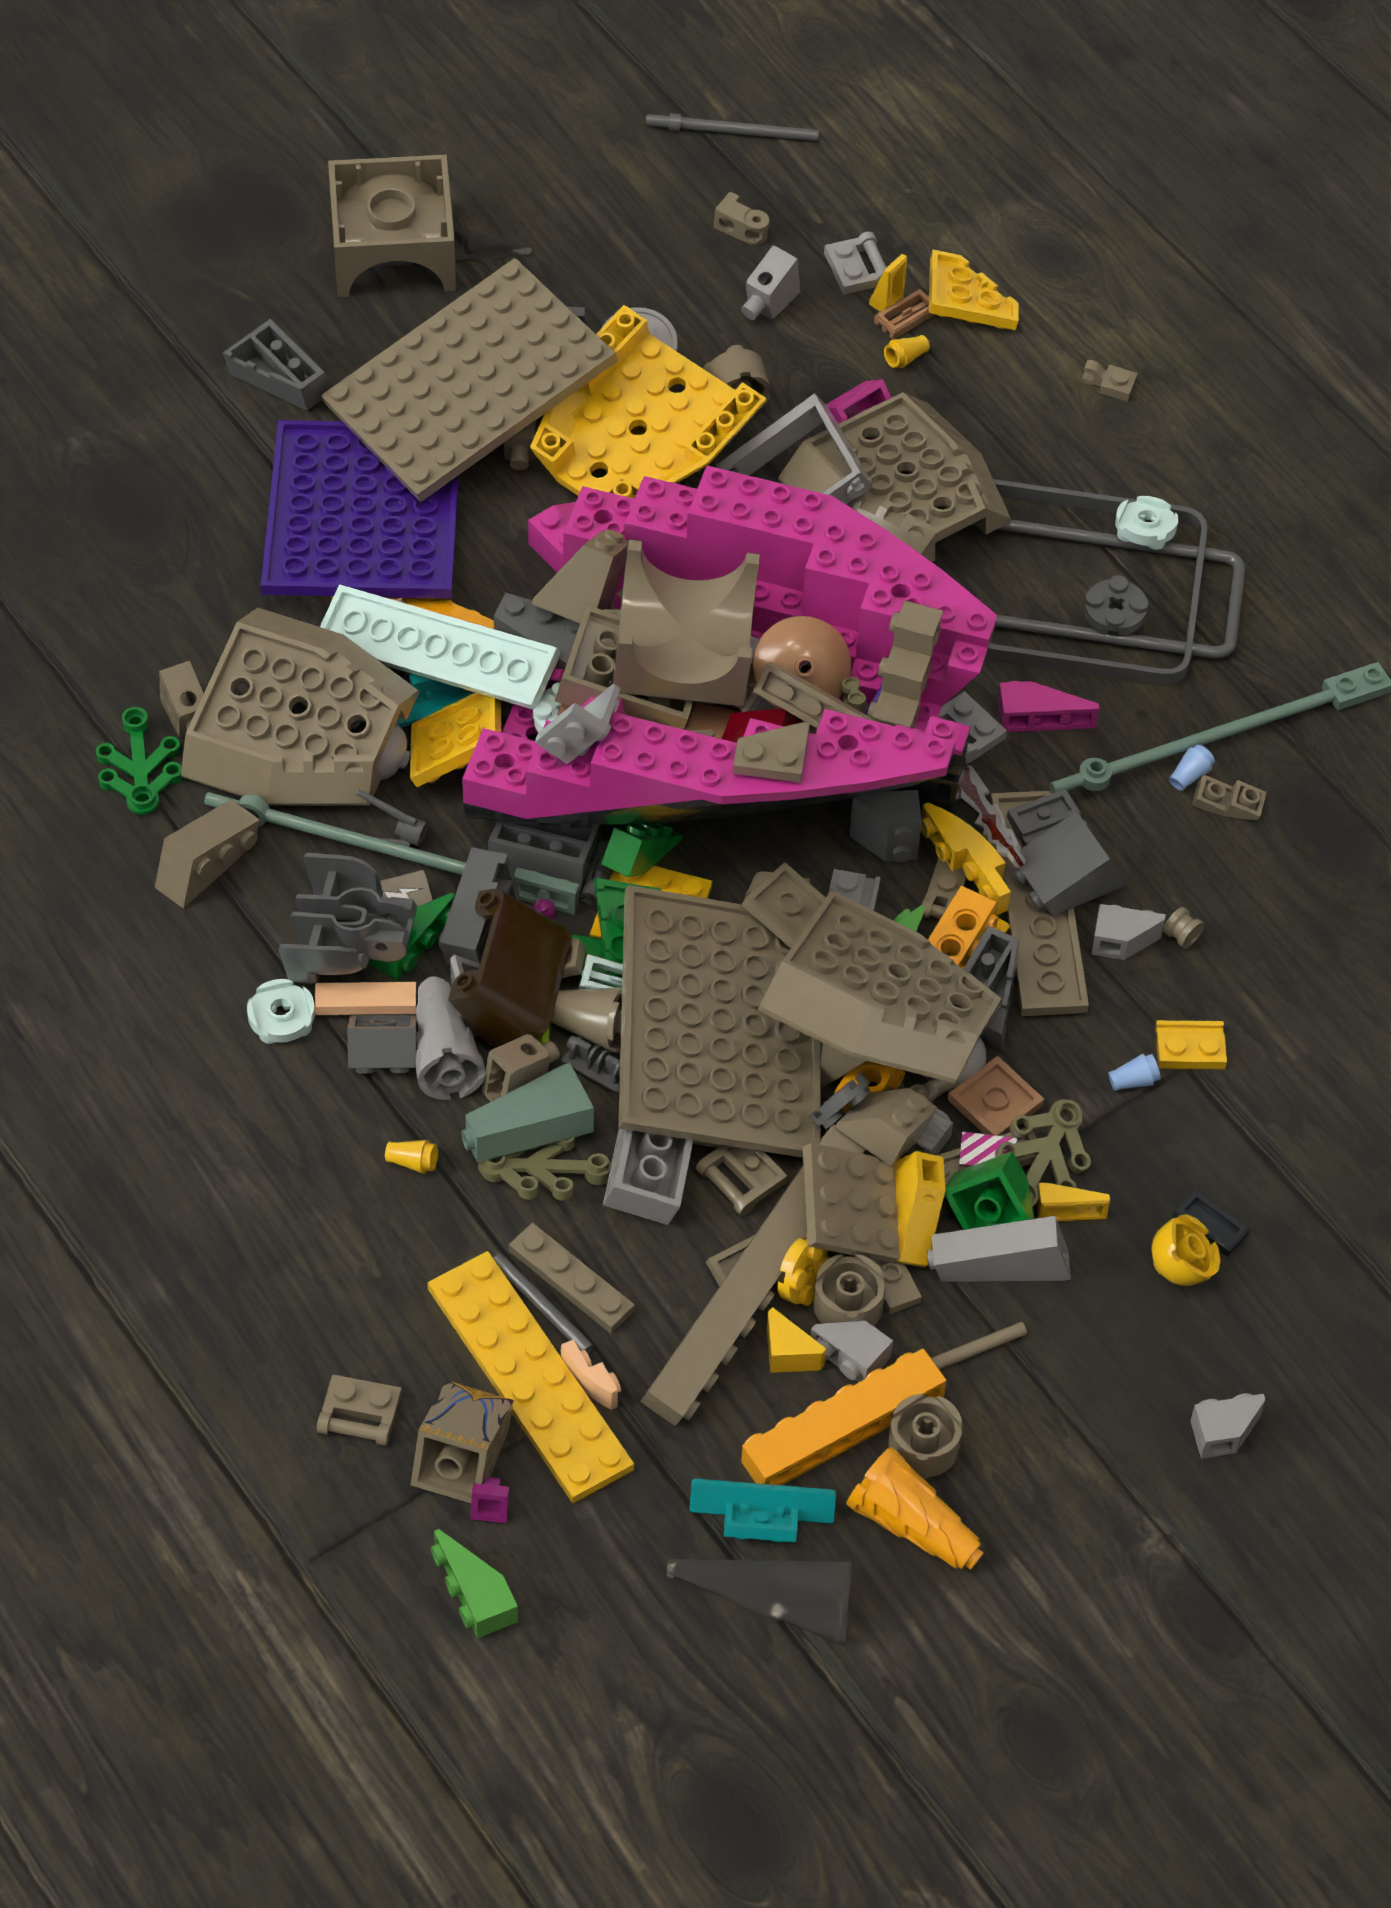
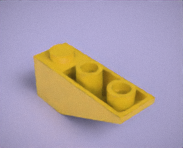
M915 1151L894 1163L900 1259L896 1262L924 1268L928 1265V1249L932 1248V1235H935L946 1190L944 1159L941 1156Z

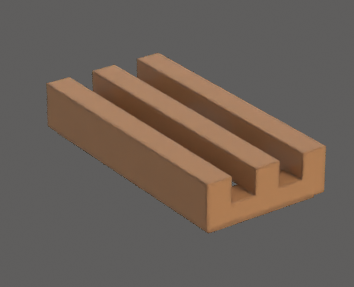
M918 289L876 314L874 323L877 326L882 325V330L885 333L889 331V337L894 340L936 314L929 313V296L921 289ZM922 300L921 303L917 304V305L914 306V307H911V306H913L914 304H916V303H918L919 301ZM902 312L901 315L889 321V319Z

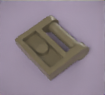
M721 1145L701 1159L696 1166V1171L702 1177H708L734 1204L733 1209L740 1216L747 1215L756 1204L787 1183L788 1175L764 1151ZM724 1163L750 1191L743 1194L717 1166Z
M332 1374L322 1412H320L318 1418L317 1433L326 1435L329 1432L376 1440L377 1445L387 1446L402 1396L401 1387ZM334 1414L379 1422L380 1424L379 1426L333 1417Z

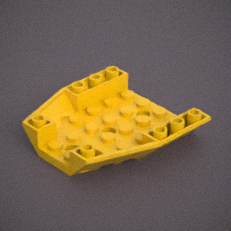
M623 305L596 334L615 352L618 361L547 411L543 416L530 449L555 480L577 496H579L581 488L584 486L635 499L644 476L678 483L709 465L763 406L767 398L743 382L736 390L649 334L647 319ZM675 384H681L686 387L680 393H673L669 390ZM637 426H643L647 429L642 435L631 433V430ZM599 468L608 471L604 477L600 478L591 475L594 470Z

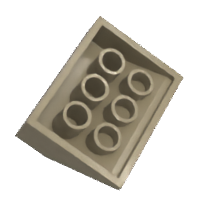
M586 605L555 702L571 706L574 703L582 706L590 697H598L613 684L620 621L619 615ZM619 693L617 699H622L626 715L683 730L693 701L627 693Z

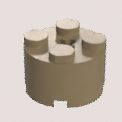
M733 345L725 353L717 356L703 367L704 370L735 390L743 382L767 398L763 406L768 402L771 385L762 358L756 352L744 349L741 345Z
M843 1254L835 1255L821 1265L817 1272L815 1281L816 1291L814 1290L813 1310L818 1320L822 1324L867 1321L874 1326L882 1315L885 1297V1282L881 1268L870 1258L859 1254H854V1257H843Z
M925 1394L912 1395L900 1402L895 1408L890 1424L888 1448L891 1446L899 1452L911 1468L924 1480L928 1477L940 1475L952 1467L959 1454L962 1436L960 1413L950 1401L943 1397H925Z

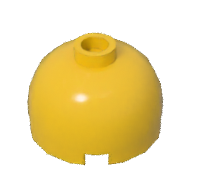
M1183 1214L1169 1220L1156 1232L1151 1247L1154 1266L1158 1273L1171 1283L1179 1286H1192L1208 1280L1219 1271L1221 1261L1219 1249L1216 1242L1210 1245L1205 1234L1209 1233L1205 1225L1195 1217Z

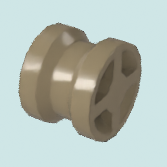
M1180 907L1165 923L1163 933L1168 937H1175L1178 945L1186 949L1198 939L1205 924L1200 919H1193L1185 907Z

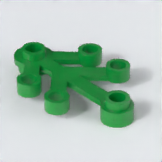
M130 707L123 712L122 723L124 730L130 734L132 761L117 752L110 743L98 745L96 757L100 764H113L133 777L135 786L120 779L117 772L110 768L99 772L98 781L101 789L106 791L115 790L125 796L130 811L135 814L145 815L153 812L158 807L159 793L169 784H177L183 779L181 776L182 766L177 762L165 764L163 773L149 785L147 777L166 758L177 757L181 749L179 740L176 737L168 736L163 738L160 746L145 759L143 733L149 726L148 715L143 708ZM167 746H175L172 749L166 748ZM105 752H109V753H110V754L107 755V756L101 755L102 753H105ZM171 771L178 772L174 775L168 774ZM106 778H112V779H113V780H111V781H104V779H106Z

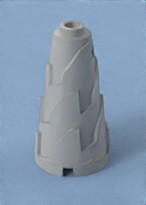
M433 976L425 979L418 987V1004L416 1006L418 1032H416L417 1052L415 1058L418 1085L426 1095L435 1099L451 1100L450 1093L459 1092V1096L462 1098L473 1093L483 1083L486 1075L485 1065L482 1056L478 1053L470 1026L467 1027L465 1019L448 1001L451 992L450 984L442 978Z

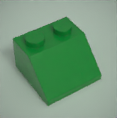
M1013 1151L954 1172L945 1186L944 1195L963 1230L1034 1219L1029 1181Z

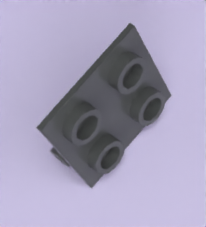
M571 1036L566 1044L569 1051L562 1058L561 1063H571L575 1071L618 1094L620 1090V1054L613 1053L584 1039L582 1036Z

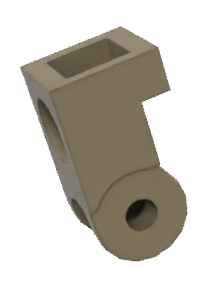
M729 192L715 209L713 228L751 245L763 244L768 238L769 216L763 211L751 210V208L739 203L740 196Z

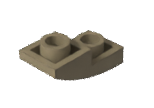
M1203 774L1198 780L1192 806L1227 817L1258 820L1261 816L1267 792L1239 780L1233 786H1230Z

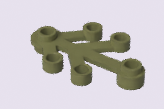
M1062 1099L1055 1102L1048 1113L1029 1117L1026 1115L1016 1116L1009 1126L1013 1136L1023 1138L1032 1129L1051 1127L1047 1137L1014 1144L1004 1142L995 1151V1157L1003 1155L1002 1149H1007L1009 1152L1013 1151L1016 1158L1037 1154L1026 1174L1029 1181L1032 1207L1039 1200V1191L1036 1186L1049 1162L1057 1185L1077 1188L1075 1182L1070 1178L1059 1145L1063 1135L1072 1154L1067 1162L1069 1169L1073 1173L1081 1174L1091 1164L1090 1156L1084 1151L1077 1130L1082 1123V1110L1072 1100ZM1060 1113L1066 1114L1069 1122L1062 1119ZM1017 1122L1023 1123L1026 1130H1020L1017 1127ZM1075 1158L1081 1159L1083 1161L1084 1166H1078L1075 1162Z
M575 1137L550 1143L527 1159L518 1157L526 1151L535 1150L540 1146L478 1162V1170L484 1179L490 1182L504 1180L516 1189L518 1195L523 1199H533L538 1195L539 1181L552 1192L554 1198L568 1200L573 1195V1182L566 1177L557 1178L551 1173L584 1174L585 1179L589 1183L603 1185L608 1182L611 1161L607 1156L600 1153L591 1155L588 1160L553 1159L563 1151L573 1149L575 1147ZM516 1172H527L531 1176L521 1177Z

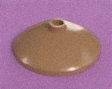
M809 616L789 617L771 626L760 638L753 655L752 669L756 684L766 662L772 661L839 699L842 695V681L850 677L851 674L850 652L843 637L830 624ZM804 660L810 663V669L806 673H802L799 670V664ZM768 701V702H769L771 705H773L774 707H776V708H781V707L775 705L774 703Z

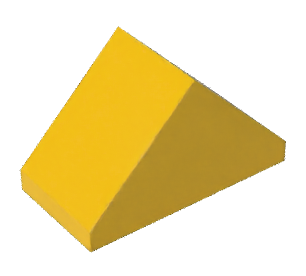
M772 1307L768 1311L767 1318L770 1373L820 1371L825 1366L826 1348Z

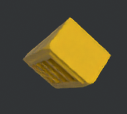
M901 254L884 270L869 300L870 306L883 311L904 298L907 267L906 255Z
M1038 1183L1039 1200L1036 1203L1038 1218L1056 1216L1057 1221L1107 1219L1110 1204L1109 1194L1051 1183Z

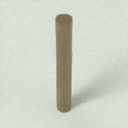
M1019 1322L932 1357L931 1360L940 1370L1027 1335V1330L1024 1323Z

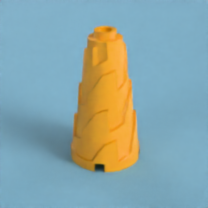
M891 1446L875 1461L864 1475L865 1478L862 1483L857 1484L846 1502V1505L855 1512L873 1520L897 1537L906 1538L925 1552L939 1557L955 1569L957 1567L963 1569L966 1566L971 1570L984 1554L979 1549L981 1543L978 1541L979 1538L936 1495V1490L913 1470L901 1454Z

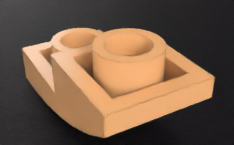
M574 1339L562 1344L561 1358L585 1393L610 1410L617 1408L618 1392H621V1387L616 1375L613 1372L608 1374L602 1362L592 1366L587 1352L584 1349L580 1351Z

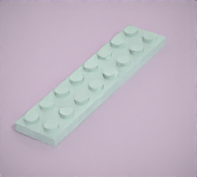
M340 584L320 625L321 628L344 634L385 666L532 710L539 704L561 654L558 648Z

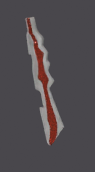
M971 765L967 766L964 771L961 787V799L979 813L975 824L984 829V838H987L988 842L997 849L1000 856L1010 859L1015 867H1022L1026 860L1020 851L1021 846L1013 829H1008L1007 821L997 804L990 805L985 795L990 792Z

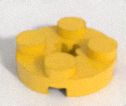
M798 1238L791 1245L780 1268V1271L786 1273L784 1284L778 1281V1293L782 1299L809 1306L813 1302L814 1290L816 1291L815 1281L817 1272L821 1265L831 1258L827 1256L828 1250L809 1247L807 1239Z

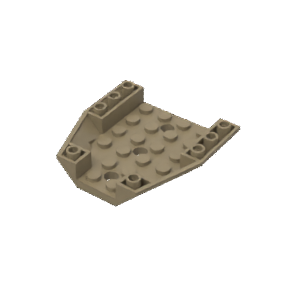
M902 392L838 424L873 483V486L866 490L862 496L855 498L847 506L892 533L929 561H935L936 542L973 523L982 532L988 534L1011 522L1009 513L982 454L929 403ZM827 429L802 442L779 475L778 481L782 484L823 493L849 475L852 470ZM866 437H869V438H872V439H874V440H867V439H865V438H866ZM904 471L911 474H901L900 472ZM940 506L948 509L941 510L937 509L936 507Z
M256 608L236 622L186 731L181 776L182 778L240 797L244 795H258L269 806H369L370 802L356 795V790L360 789L374 796L382 778L376 768L397 719H408L419 691L344 634ZM247 683L250 685L248 692L244 695L238 696L234 694V690L239 684ZM296 703H308L307 709L303 713H292V708ZM363 720L366 722V727L363 731L359 733L350 731V727L355 721Z
M831 890L781 962L758 1010L851 1057L956 1083L986 1026L990 1027L1001 1009L1002 998L973 975L964 971L953 959L940 952L921 934ZM892 974L899 975L901 978L895 977Z

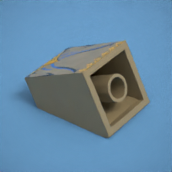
M446 1380L418 1431L411 1486L471 1503L473 1483L485 1484L486 1477H491L510 1427L514 1400Z

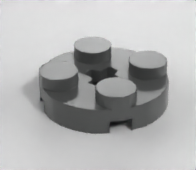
M1115 575L1110 580L1098 582L1087 592L1085 598V618L1094 629L1101 633L1108 634L1109 630L1118 632V636L1128 635L1137 631L1143 625L1149 604L1148 599L1140 588L1128 582L1124 576ZM1111 604H1118L1122 606V610L1117 608L1110 609Z
M862 1072L855 1078L858 1084L852 1079L823 1103L818 1109L822 1113L821 1115L817 1110L809 1115L817 1127L822 1124L827 1129L845 1113L841 1109L843 1106L849 1103L854 1107L871 1092L867 1087L870 1081Z

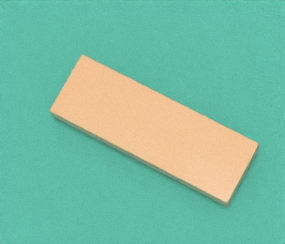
M416 982L316 983L315 1015L416 1014Z

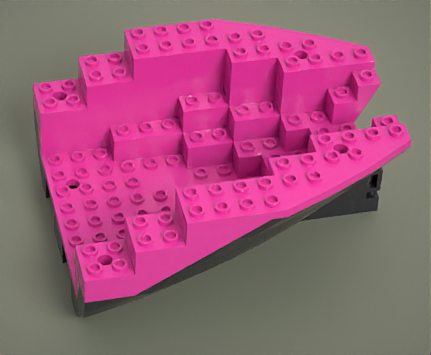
M706 466L698 489L644 476L635 499L582 486L563 532V566L585 543L602 530L619 532L624 536L623 539L628 541H642L644 555L653 566L668 575L687 580H710L723 577L736 570L743 563L746 553L760 554L751 636L760 640L771 626L783 619L794 616L814 617L830 624L840 633L848 646L851 657L850 677L859 679L860 692L866 696L867 706H869L882 685L883 677L878 676L881 660L883 657H889L893 646L894 632L889 631L893 613H900L904 600L942 610L941 631L938 643L933 649L932 666L926 689L921 696L919 704L921 709L915 729L898 724L892 726L824 709L816 734L809 733L800 783L733 774L737 743L616 712L610 717L609 724L611 728L607 736L601 742H594L585 755L582 757L578 755L566 764L536 744L535 741L527 738L528 736L536 738L538 735L534 726L533 710L513 704L502 733L483 728L462 778L463 805L468 819L541 822L546 824L678 822L780 811L831 801L852 804V797L885 791L918 790L921 815L923 805L931 803L957 816L961 802V787L964 779L965 755L968 748L970 726L941 719L939 715L942 706L980 673L996 625L997 614L941 568L880 525L831 495L711 466ZM626 561L616 589L614 609L621 610L622 599L617 592L623 588ZM804 660V661L800 662L799 666H800L802 663L808 662V661H807V660ZM549 680L545 690L552 688L553 684L558 681ZM842 693V695L839 697V700H841L842 702H843V693ZM730 705L729 707L730 710L742 712L735 705ZM689 715V717H688V720H687L685 729H686V727H687V725H688V722H689V719H690L691 715ZM793 715L798 723L804 722L800 718ZM750 718L744 737L784 726ZM546 720L544 727H546L552 721Z

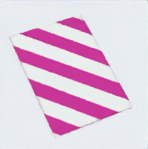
M962 1132L959 1164L973 1166L995 1158V1151L1002 1143L1011 1142L1014 1144L1017 1138ZM1002 1149L1003 1154L1009 1153L1007 1149Z

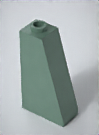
M568 1063L466 1114V1129L462 1130L461 1135L465 1149L471 1150L476 1161L480 1162L594 1132V1107L571 1063Z

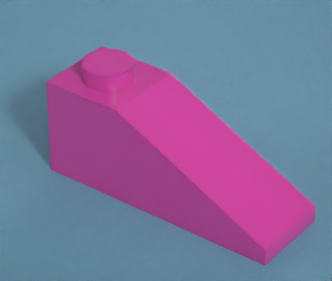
M1032 681L999 683L997 698L1000 725L1007 732L1096 728L1098 703Z

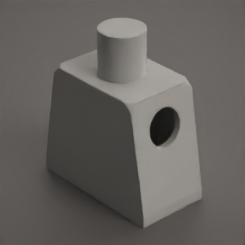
M774 245L747 279L746 291L748 301L741 307V311L748 319L755 320L760 313L769 319L775 318L801 292L798 259Z

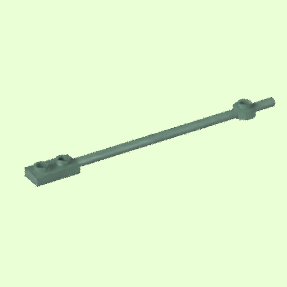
M1379 662L1325 679L1322 685V692L1110 763L1100 758L1086 759L1081 763L1079 773L1050 782L1049 788L1052 794L1063 789L1070 790L1079 786H1083L1091 791H1100L1109 785L1112 775L1186 751L1197 744L1204 745L1332 702L1338 711L1391 693V679Z
M207 792L204 804L216 808L230 799L260 820L258 827L267 821L460 875L463 874L466 862L272 810L266 801L258 795H244L240 800ZM516 868L514 878L520 896L519 900L535 904L539 899H547L554 903L556 910L575 915L579 906L580 884L540 874L536 871Z

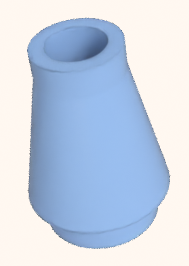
M1199 744L1193 748H1188L1174 773L1169 777V782L1177 790L1183 791L1187 786L1201 778L1203 774L1205 775L1212 770V765L1215 763L1213 755L1208 749Z
M1142 1053L1116 1070L1108 1072V1077L1114 1091L1153 1086L1155 1081L1161 1079L1158 1065L1152 1054L1144 1056Z

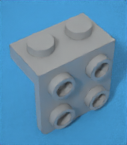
M612 684L584 708L574 703L538 732L535 743L566 764L578 755L582 757L594 742H601L609 733L611 728L609 724L610 717L616 711L620 702L617 699L620 687Z

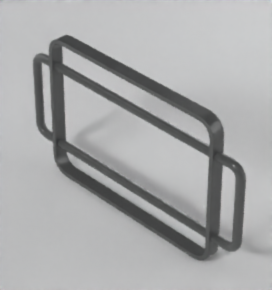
M993 479L1000 496L1004 498L1115 514L1123 501L1128 500V504L1137 501L1136 499ZM1171 505L1170 511L1174 515L1177 513L1178 523L1190 525L1197 531L1199 535L1198 546L1166 542L1164 548L1156 550L1133 542L1122 541L1116 534L1011 520L1010 523L996 530L1196 558L1186 642L1135 634L1118 636V632L1108 631V634H1105L1094 628L997 615L995 627L1184 654V660L1178 667L1161 669L990 643L984 660L1154 685H1173L1179 683L1187 675L1191 655L1206 658H1223L1229 656L1235 650L1246 573L1245 563L1234 552L1206 548L1207 521L1201 513L1185 506ZM1203 560L1224 562L1233 567L1225 641L1220 646L1193 643Z

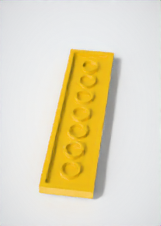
M488 1251L427 1282L429 1292L501 1397L514 1400L512 1415L572 1504L634 1471L633 1461Z

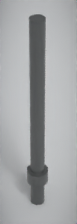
M670 113V116L647 114L646 126L669 128V131L680 132V129L817 142L819 130L685 118L682 117V114Z

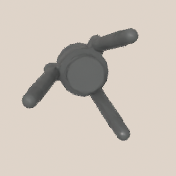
M360 789L356 790V795L399 820L395 829V835L400 836L399 840L378 839L408 847L411 844L421 845L427 832L428 822L409 816Z

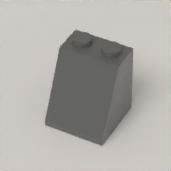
M1077 811L1021 848L1020 851L1026 860L1025 864L1020 860L1017 853L1012 855L1019 865V868L1013 869L1014 873L1023 886L1027 883L1031 884L1034 891L1029 893V895L1040 910L1046 907L1052 916L1126 885V882Z

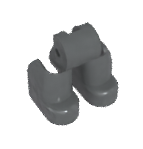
M306 853L303 861L314 895L298 894L296 896L295 903L298 912H292L290 920L298 944H280L278 949L288 979L293 981V983L315 984L322 975H343L366 968L369 958L385 962L402 959L406 955L417 912L415 901L413 899L383 897L382 886L377 872L364 860L353 856ZM337 920L355 921V922H337Z

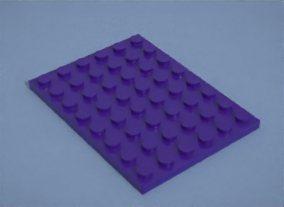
M278 420L261 578V595L334 596L340 584L381 597L452 598L459 475L420 502L342 421Z

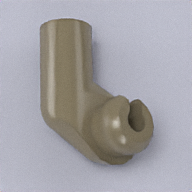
M934 1078L923 1085L915 1084L911 1086V1089L923 1095L931 1103L943 1093L957 1087L958 1080L956 1083H951Z

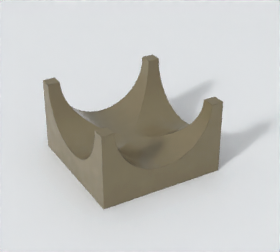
M447 154L328 161L337 297H349L352 283L363 271L374 265L390 261H408L423 265L440 278L444 291H456L455 243Z
M629 540L613 684L620 687L619 693L744 706L752 659L750 637L760 554L746 553L743 563L736 570L723 577L710 580H687L668 575L657 569L644 555L642 541Z

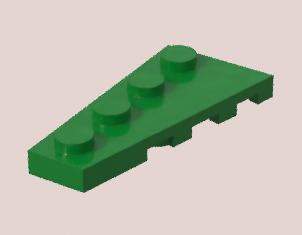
M596 878L594 887L604 959L623 964L624 897L628 885L655 890L661 889ZM606 970L607 975L622 978L621 974Z

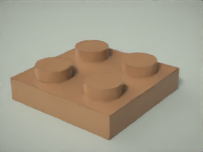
M998 1056L948 1093V1101L983 1134L1000 1136L1009 1133L1010 1123L1016 1116L1026 1115L1029 1117L1044 1105V1098Z

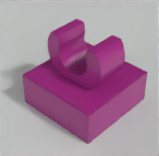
M486 1477L485 1484L473 1483L471 1520L507 1523L509 1487L500 1486L501 1478Z

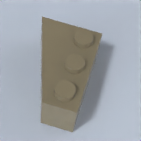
M230 799L167 836L163 841L155 888L184 909L255 845L258 839L257 830L260 820Z

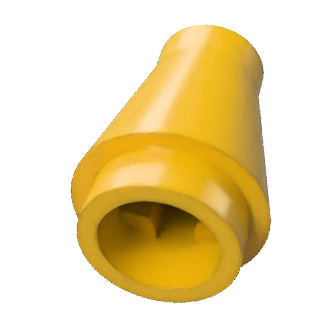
M924 335L891 340L884 348L885 359L893 368H904L920 355L929 351V341Z
M429 1140L388 1142L385 1150L386 1162L395 1163L425 1174L427 1171H434L436 1168L438 1146L431 1144Z

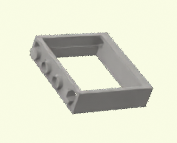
M815 393L715 465L717 468L728 471L735 467L732 472L751 475L824 422L852 472L823 492V494L831 495L847 505L855 498L862 496L866 490L873 486L872 481L830 409Z

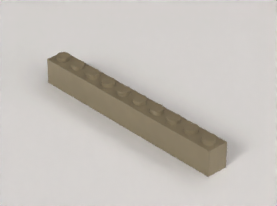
M832 1124L818 1143L861 1154L866 1150L838 1130L834 1124ZM804 1165L640 1401L672 1425L676 1426L682 1417L689 1420L700 1405V1402L695 1400L700 1391L703 1390L708 1393L719 1377L714 1372L720 1362L724 1365L728 1364L738 1349L733 1345L737 1337L740 1335L745 1338L756 1323V1320L752 1318L756 1309L759 1308L764 1311L775 1294L770 1291L771 1287L776 1281L784 1282L786 1273L780 1271L787 1251L798 1238L807 1239Z

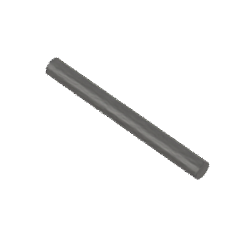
M502 1253L497 1254L493 1258L506 1278L569 1341L574 1339L579 1350L584 1349L587 1354L593 1350L594 1345Z

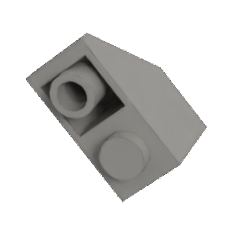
M1100 904L1091 955L1121 960L1127 959L1161 939L1165 914L1155 913L1150 910L1141 911L1123 908L1119 905Z
M867 1321L815 1324L811 1329V1337L826 1348L825 1360H829L838 1366L840 1371L850 1380L856 1379L858 1382L865 1380L869 1373L882 1368L891 1358L893 1340Z
M1244 1393L1237 1395L1233 1399L1220 1401L1217 1399H1207L1194 1405L1190 1422L1201 1459L1235 1454L1261 1417L1265 1404L1264 1394L1252 1395Z

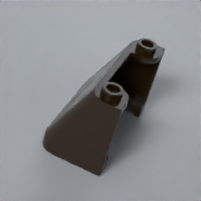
M499 889L479 891L475 903V911L484 920L493 919L479 969L461 973L456 977L448 1001L488 1046L506 1044L526 1034L538 1039L547 1031L550 1025L572 937L560 923Z

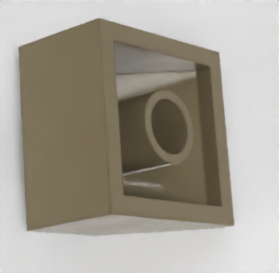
M911 1088L869 1092L864 1099L837 1122L835 1127L886 1164L892 1166L922 1137L938 1107Z

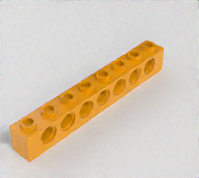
M960 886L928 940L943 954L946 952L957 954L949 957L959 967L964 969L988 926L996 928L999 917L996 916L997 902ZM961 927H969V928H971L972 930L964 931V930H961L960 928H961ZM866 1061L845 1074L834 1094L852 1079L858 1084L855 1078L861 1072L869 1081L878 1083L874 1087L867 1086L871 1092L892 1090V1088L898 1089L904 1079L905 1072L901 1069ZM847 1103L841 1109L846 1114L853 1107Z

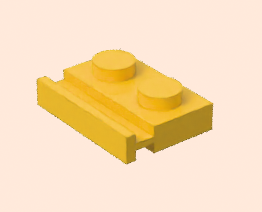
M1157 1020L1155 1032L1157 1035L1158 1068L1225 1069L1227 1057L1225 1034L1223 1032L1224 1021Z

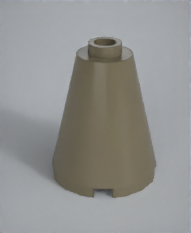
M622 987L559 990L551 1023L578 1036H582L584 1039L613 1053L620 1054Z

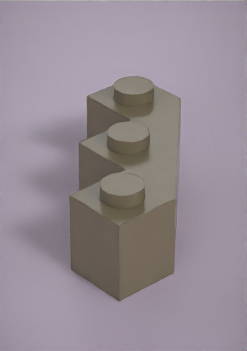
M904 600L900 613H893L889 631L894 632L893 646L889 657H883L881 660L878 676L883 677L882 689L877 703L871 702L867 716L880 723L892 726L898 724L915 729L921 706H919L921 696L926 689L932 666L933 649L938 643L941 631L942 610Z

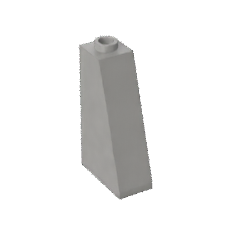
M1056 1216L932 1235L933 1248L928 1249L930 1269H936L941 1282L1071 1280L1069 1250Z

